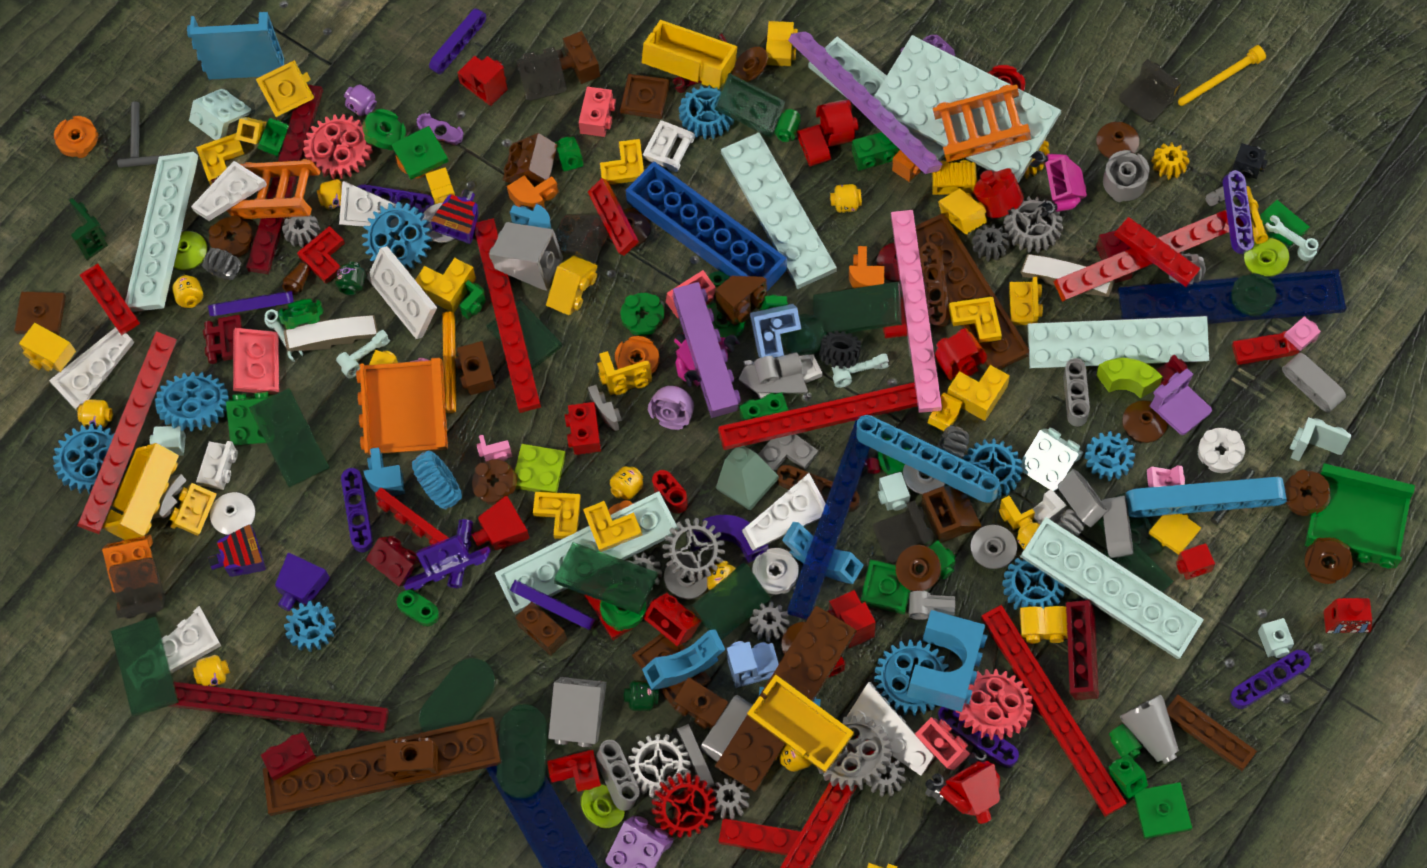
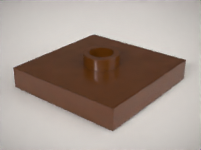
M628 74L620 108L621 114L662 119L670 79Z
M21 292L14 329L16 334H26L32 325L36 323L59 335L66 295L54 292Z

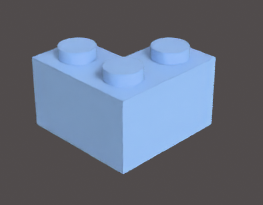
M794 304L750 313L758 356L760 358L765 356H773L774 358L784 356L780 334L801 329L797 307Z
M738 641L727 648L728 664L735 688L770 679L779 665L773 643H759L751 649L750 642Z

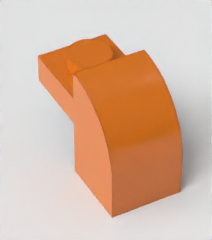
M525 175L507 186L509 197L518 207H528L531 211L534 210L536 204L545 209L544 202L553 199L559 193L557 182L552 176L533 187Z
M858 246V254L853 255V266H849V281L852 287L864 295L884 296V266H867V246Z

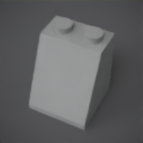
M506 222L503 229L499 232L498 239L489 253L496 270L546 291L555 276L557 266L563 260L553 229Z
M560 677L556 680L553 687L548 739H554L556 744H568L569 741L578 742V746L592 747V744H596L599 739L607 682Z

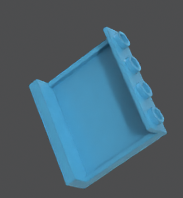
M259 12V24L198 27L195 17L191 16V23L187 25V34L189 38H192L193 49L197 50V58L201 60L202 70L206 72L209 80L260 77L284 65V56L268 12Z

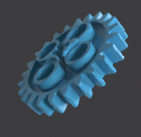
M397 202L396 208L393 204L388 203L387 210L380 206L381 213L373 211L375 219L368 218L367 220L371 225L363 227L368 230V234L362 235V237L368 239L367 242L363 243L364 247H369L365 253L373 255L370 261L374 263L380 248L388 246L406 270L407 266L415 269L414 262L422 264L420 257H427L424 250L431 249L427 242L432 241L433 238L427 236V234L431 233L432 229L426 228L430 222L422 220L425 215L422 212L417 214L418 209L416 207L410 210V205L407 203L403 207L400 202ZM394 218H398V225L391 228V221ZM416 229V236L413 239H409V231ZM396 234L401 237L399 241L394 238ZM383 236H386V244L380 246L379 239ZM401 247H404V255L402 257H397V250Z
M192 372L189 377L183 373L180 379L174 376V382L167 380V386H160L161 392L156 393V410L160 420L165 419L166 425L172 423L173 429L181 426V431L186 427H189L190 431H193L194 427L202 430V425L204 424L211 427V421L218 423V417H224V411H227L226 401L229 400L228 390L225 389L224 383H219L218 378L212 380L211 374L205 378L203 372L199 376H195V373Z
M90 424L89 430H86L81 425L80 432L73 428L72 436L65 433L66 441L59 440L58 443L61 448L54 449L57 456L53 457L54 463H56L53 466L55 471H58L56 473L58 478L62 479L64 486L69 484L72 491L78 487L80 494L84 489H87L88 494L91 493L103 464L102 459L106 456L114 436L110 428L103 432L102 425H99L97 430H94L93 424ZM91 442L96 443L93 447H87V444ZM79 457L77 461L70 462L71 458ZM89 471L95 472L91 476H85V474Z
M909 640L908 646H905L900 641L899 649L891 645V654L884 651L883 656L885 659H878V664L881 667H875V673L879 675L874 677V682L880 684L876 686V690L883 691L881 696L885 699L888 698L887 701L890 703V706L895 704V712L903 708L904 715L907 714L908 710H912L913 715L916 716L918 709L923 714L926 713L927 706L932 711L934 710V704L906 697L914 659H918L917 665L919 666L927 665L933 670L946 672L949 669V664H942L945 660L944 656L937 658L938 649L930 651V644L923 648L920 640L917 646H913L912 640ZM899 661H907L909 666L901 668L897 663ZM900 682L905 686V688L902 690H896L893 688L892 685L894 683Z

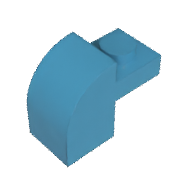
M536 204L533 211L525 206H512L510 211L512 223L552 229L549 214L542 206Z
M379 447L370 449L371 457H367L369 470L364 471L370 488L376 493L381 487L392 496L405 494L403 473L400 465L384 467L383 456Z

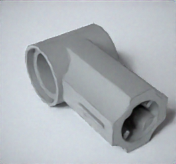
M925 591L910 592L909 617L918 620L927 619L931 610L954 616L955 596L930 595V593Z

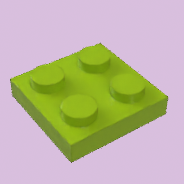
M521 444L515 468L517 475L516 489L557 493L566 452Z

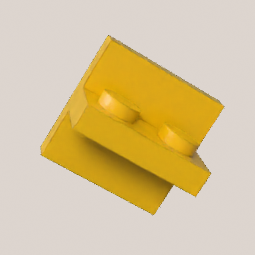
M295 60L256 79L275 117L314 99L307 85L311 78L307 72L301 73Z

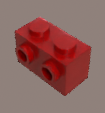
M595 402L568 405L569 414H565L566 427L571 428V434H567L569 448L573 447L574 455L601 452Z
M668 593L653 600L643 617L677 647L691 639L701 623V620L692 611L686 609L675 597Z

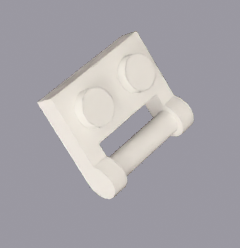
M660 120L643 153V159L651 162L654 161L661 166L667 167L672 172H678L681 166L680 162L689 144L693 143L696 136L688 130ZM677 137L682 138L673 159L667 158Z

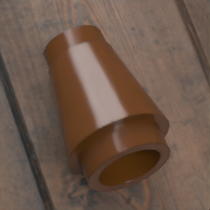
M299 263L283 279V289L285 291H292L293 295L302 292L311 270L310 267L305 263Z

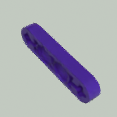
M478 8L470 12L432 57L429 63V68L432 71L441 74L446 70L483 26L486 20V13Z
M1234 170L1223 178V189L1231 245L1235 252L1244 254L1253 248L1254 237L1245 177L1241 172ZM1233 197L1240 200V207L1234 204ZM1237 217L1242 219L1244 227L1237 225Z
M370 185L357 186L379 197L388 195L390 197L388 201L395 204L403 198H408L410 200V210L415 206L418 209L417 214L424 213L430 206L435 204L433 198L427 194ZM425 202H428L429 205L422 208L421 205H425Z
M292 291L215 303L208 305L210 316H217L294 302Z
M349 468L342 473L341 483L350 538L356 551L366 552L371 549L373 538L363 479L357 469ZM352 475L356 478L354 479L355 488L353 489L349 482ZM353 495L361 496V501L356 505L349 503V499ZM361 515L365 517L361 525H354L352 523L355 516ZM362 531L365 538L364 545L359 544L360 536L358 532Z
M514 580L510 591L588 630H591L595 619L518 580Z
M1303 650L1293 651L1239 684L1231 692V704L1238 709L1247 708L1299 676L1310 665L1309 654ZM1296 658L1304 660L1302 666L1297 664L1292 670L1290 669V665L1294 663ZM1276 668L1283 669L1286 672V677L1284 679L1276 678L1273 670ZM1256 680H1263L1267 685V689L1264 691L1257 690L1254 682ZM1248 689L1251 693L1246 696L1245 702L1242 699H1236L1238 693L1243 695Z
M940 707L938 720L943 719L952 728V733L977 750H984L987 757L1002 767L1010 768L1017 763L1019 753L1015 746L1005 739L1000 740L998 735H994V746L992 748H985L981 744L983 739L981 738V731L978 730L970 735L964 734L961 727L965 724V720L960 721L956 728L954 727L956 721L952 718L945 720L943 712L949 713L952 711V717L957 721L959 720L960 713H956V710ZM998 744L1002 745L1000 748L1002 752H1012L1011 757L1013 758V760L1007 759V761H1005L1003 759L1004 755L1000 751L997 752V755L994 754V752L997 750Z

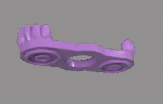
M429 113L418 116L416 122L418 128L421 130L430 126L438 141H444L451 145H457L462 142L463 130L460 127L456 129L447 122L433 119ZM443 126L447 131L444 135L439 136L435 134V129Z

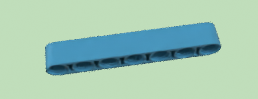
M864 415L858 419L856 436L862 444L982 502L990 503L997 498L999 479L994 474L873 416Z
M1281 477L1138 488L1126 492L1129 516L1134 518L1282 505L1287 502L1284 482Z

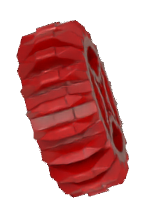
M686 772L684 779H682L680 773H676V780L668 776L669 784L665 785L664 782H660L659 785L663 790L654 791L655 795L659 797L652 799V804L656 806L652 809V813L657 815L655 817L656 823H661L660 827L662 830L668 829L669 835H673L677 830V836L680 838L683 836L684 831H686L688 837L692 836L691 830H695L697 834H700L699 826L703 825V827L708 828L705 820H713L714 818L709 813L716 811L715 805L711 804L716 801V797L711 795L713 789L706 787L707 781H700L699 775H695L691 779L689 772ZM680 788H685L679 795L672 794ZM695 790L701 794V808L693 803ZM686 801H687V803L689 804V806H687V807H686V806H683L682 809H681V807H680L679 804H677V803H683V804H685ZM666 802L671 803L675 807L672 820L667 817ZM688 815H695L693 819L683 822Z

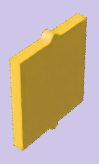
M1162 515L1151 528L1149 534L1160 541L1162 546H1167L1179 555L1198 534L1201 527L1188 519L1187 515Z

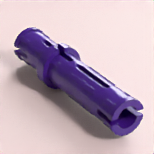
M460 519L457 535H460L468 551L472 543L470 536L473 522L467 519ZM465 570L457 574L451 572L447 586L456 589L462 588Z

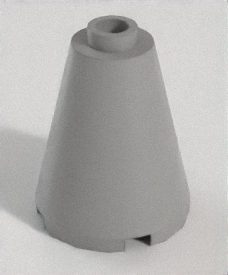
M1158 695L1120 716L1126 727L1130 729L1157 762L1162 760L1165 764L1177 758L1175 753L1179 750L1162 695Z

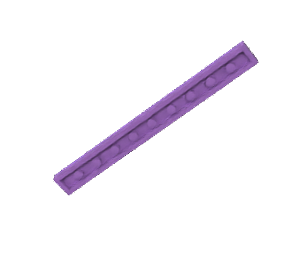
M806 31L791 34L788 41L922 172L928 174L940 170L943 164L936 158L935 154L929 152L922 145V142L915 138L908 131L907 127L897 121L894 115L887 111L878 99L874 98L863 85L853 78L851 73L847 72L836 59L832 58L826 52V49L813 39L811 34Z

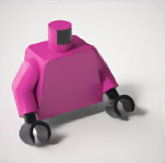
M1035 151L1030 156L1035 159L1030 163V166L1034 168L1045 162L1052 200L1055 201L1054 204L1051 201H1045L1038 207H1045L1046 212H1043L1040 216L1045 217L1054 210L1056 212L1071 210L1080 203V199L1086 197V185L1084 184L1082 170L1067 155L1047 154L1045 156L1043 152Z
M681 332L674 340L680 347L676 351L677 359L675 362L678 377L687 382L688 387H692V381L698 387L700 379L696 372L684 332ZM729 335L726 338L720 337L721 341L718 342L720 349L725 350L727 360L728 354L726 349L732 353L735 351L733 345H740L735 335Z

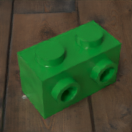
M883 132L852 140V155L858 171L893 162V157L900 151Z
M782 392L767 394L764 398L756 401L748 400L739 406L742 421L789 411Z

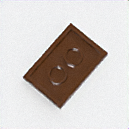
M661 633L635 652L632 658L643 669L656 657L673 655L686 648L683 644L677 647ZM705 671L691 678L704 687L712 682ZM685 681L658 689L673 708L676 706L672 702Z

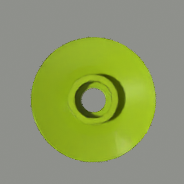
M192 231L181 232L173 268L191 270L203 262L208 248L206 241L200 234Z
M1268 238L1262 244L1254 242L1253 248L1244 254V262L1248 270L1253 274L1261 277H1272L1280 274L1287 267L1289 252L1282 242Z
M601 784L599 787L585 790L581 796L582 810L593 824L602 828H613L623 820L625 811L616 807L606 785Z

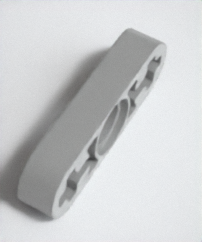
M687 724L677 728L685 750L690 756L689 759L696 775H699L700 781H707L706 787L715 786L690 726Z

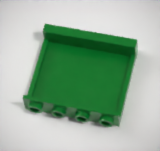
M1324 463L1319 474L1328 481L1331 498L1323 511L1317 514L1316 512L1311 513L1304 546L1309 547L1316 538H1336L1350 547L1352 558H1356L1359 562H1372L1387 569L1397 568L1402 560L1400 553L1410 499L1414 494L1415 485Z

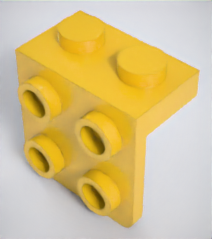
M608 351L599 354L600 362L597 363L599 378L602 385L606 384L610 395H621L629 389L635 387L643 388L652 382L649 361L614 370Z

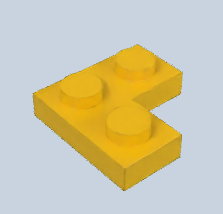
M236 133L196 147L210 186L227 169L226 160L244 154L240 140H236Z
M640 139L619 141L621 160L600 163L601 177L606 179L609 184L634 182L644 172Z
M993 297L949 303L953 326L975 323L979 343L1001 340L1002 334Z
M535 492L533 515L555 517L554 539H564L578 532L581 496L580 494Z
M605 501L583 509L600 552L643 535L634 512L612 521Z

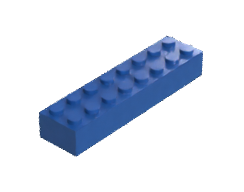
M653 161L625 190L629 205L729 277H764L767 280L768 291L787 271V258L656 162Z

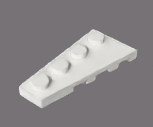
M115 327L49 381L78 412L79 405H82L85 400L91 398L134 342L127 333L121 336Z
M808 473L746 526L742 532L754 551L785 536L792 522H799L804 527L828 516L831 512Z
M200 606L193 611L194 613L188 619L182 620L171 634L164 636L153 650L147 651L126 670L138 692L221 646Z
M868 682L847 715L848 722H851L853 716H856L857 722H860L865 717L867 724L874 720L875 727L881 725L882 733H887L888 740L891 743L890 750L892 756L922 776L935 755L915 735L916 732L912 731L906 724V721L895 712L890 703L879 694L875 686Z

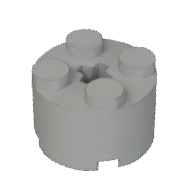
M1128 150L1113 154L1106 164L1103 177V186L1106 192L1117 202L1130 201L1141 196L1145 191L1149 176L1147 160L1142 155L1133 154Z

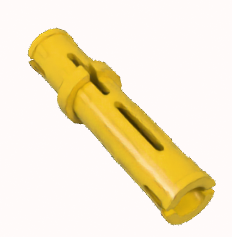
M1246 186L1254 242L1262 244L1268 240V235L1258 212L1259 205L1253 198L1251 188Z

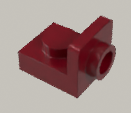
M1175 354L1170 357L1168 363L1156 370L1162 376L1160 385L1166 386L1169 383V379L1175 373H1182L1187 369L1185 362L1182 359H1178Z

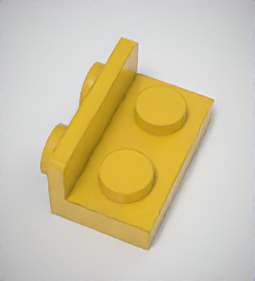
M1033 277L1032 282H1010V320L1013 325L1038 323V317H1042L1043 307L1042 304H1038V297L1042 296V285L1038 284L1037 277Z
M193 483L187 488L183 487L178 497L181 503L178 508L175 507L169 518L172 521L170 527L173 529L178 527L198 536L217 494Z

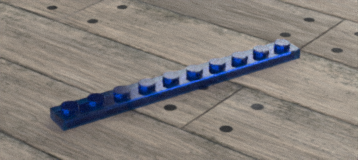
M858 420L855 421L788 606V615L807 620L814 610L871 447L862 444L857 439Z

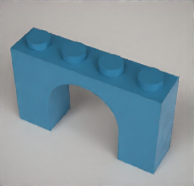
M931 610L923 642L952 650L960 657L963 666L955 671L941 672L915 665L906 697L962 712L964 703L969 704L972 690L968 689L969 684L974 686L977 672L973 671L974 666L979 667L983 654L979 653L978 650L979 648L984 649L987 635L983 634L985 625Z

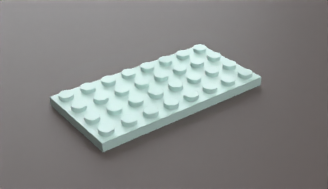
M912 35L874 98L878 99L881 105L891 112L894 118L902 125L945 147L949 144L942 118L935 120L934 107L943 102L952 103L999 90L1002 86L1010 84ZM1018 89L1019 97L1013 99L1020 124H1028L1031 140L965 157L992 172L1010 168L1018 183L1033 160L1030 156L1039 150L1061 114L1060 109ZM1005 101L992 104L999 130L1010 129L1012 124ZM984 106L972 109L978 135H988L991 131ZM963 112L951 115L957 141H967L970 137Z

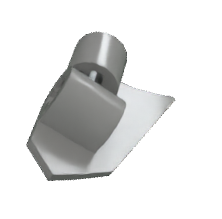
M797 352L777 358L773 356L759 358L753 365L745 366L739 377L740 382L756 393L808 392L802 376L801 362Z

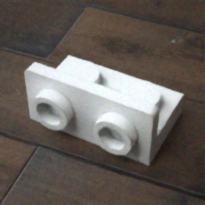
M209 441L196 480L199 486L224 490L225 484L229 483L231 478V465L235 463L238 454L233 442L227 441L226 444Z

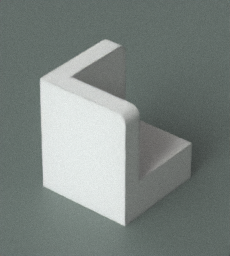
M1052 489L1046 492L1043 501L1033 508L1035 512L1034 520L1037 523L1041 524L1045 517L1054 522L1057 517L1065 512L1066 504Z

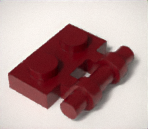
M240 315L218 318L219 326L213 327L212 321L204 323L203 338L206 339L207 346L205 347V355L208 357L209 364L217 363V355L221 353L224 361L233 359V331L235 328H242ZM216 336H220L221 344H215Z

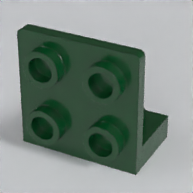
M71 198L69 202L80 221L84 224L78 227L71 234V237L82 256L88 261L108 246L104 239L106 234L101 229L98 220L93 215L90 216L87 213L88 210L81 201L77 203Z

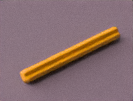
M451 311L442 314L445 405L446 413L448 414L456 412L455 315Z

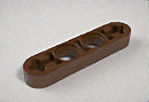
M929 242L920 249L929 322L937 327H944L950 321V311L942 250L936 244ZM930 249L935 251L931 257L927 256V253H930ZM936 268L938 276L936 279L930 280L929 272ZM935 290H940V299L933 301L932 293ZM938 311L943 314V316L940 317V321L935 319V317L939 314Z
M783 465L777 470L776 474L779 476L777 483L781 487L790 490L794 486L797 476H800L797 481L798 483L809 472L790 465ZM787 472L790 473L791 478L783 480L782 475H786ZM809 473L826 504L847 512L855 511L859 507L860 497L857 491ZM827 487L832 488L835 494L832 497H825L822 494L823 489ZM839 492H842L841 497H839V501H836L838 499ZM850 496L853 497L854 502L846 504V499Z

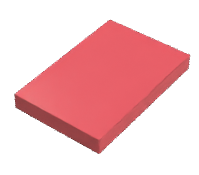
M243 328L234 329L233 391L251 393L268 391V394L275 395L279 393V336L277 332Z

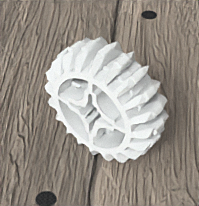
M656 734V740L654 741L651 740L650 736H647V743L644 744L643 741H639L640 749L633 748L632 753L635 756L628 757V761L632 763L629 767L638 788L642 786L640 790L642 794L650 790L649 796L652 798L655 796V790H663L659 784L664 782V778L669 772H674V769H678L676 773H680L682 779H684L683 776H685L686 772L691 774V771L686 769L691 767L692 764L691 761L687 760L690 757L688 752H683L685 750L684 744L677 746L678 739L676 738L669 742V735H665L664 740H661L660 735ZM662 750L672 753L678 760L673 761L672 758L664 757ZM655 751L653 758L641 763L647 754ZM658 757H660V761L663 765L662 769H660V776L656 767L657 763H659ZM646 771L647 774L655 775L657 782L649 781L641 772ZM676 774L672 777L673 780H676Z

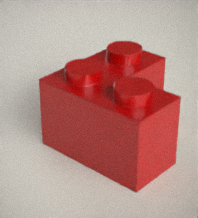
M474 56L457 72L460 84L489 106H492L508 90L503 65L498 60H492L488 56L484 60Z
M855 590L829 601V610L827 612L857 630L848 645L849 649L875 637L876 622L866 602H860Z

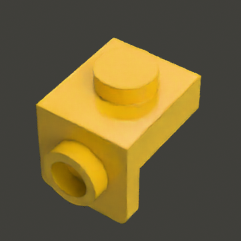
M943 393L940 397L941 411H933L927 422L943 431L955 423L963 404L961 400L946 393Z
M1010 496L1001 499L999 513L1004 521L1008 520L1013 530L1021 528L1028 522H1033L1035 515L1033 509L1021 514Z

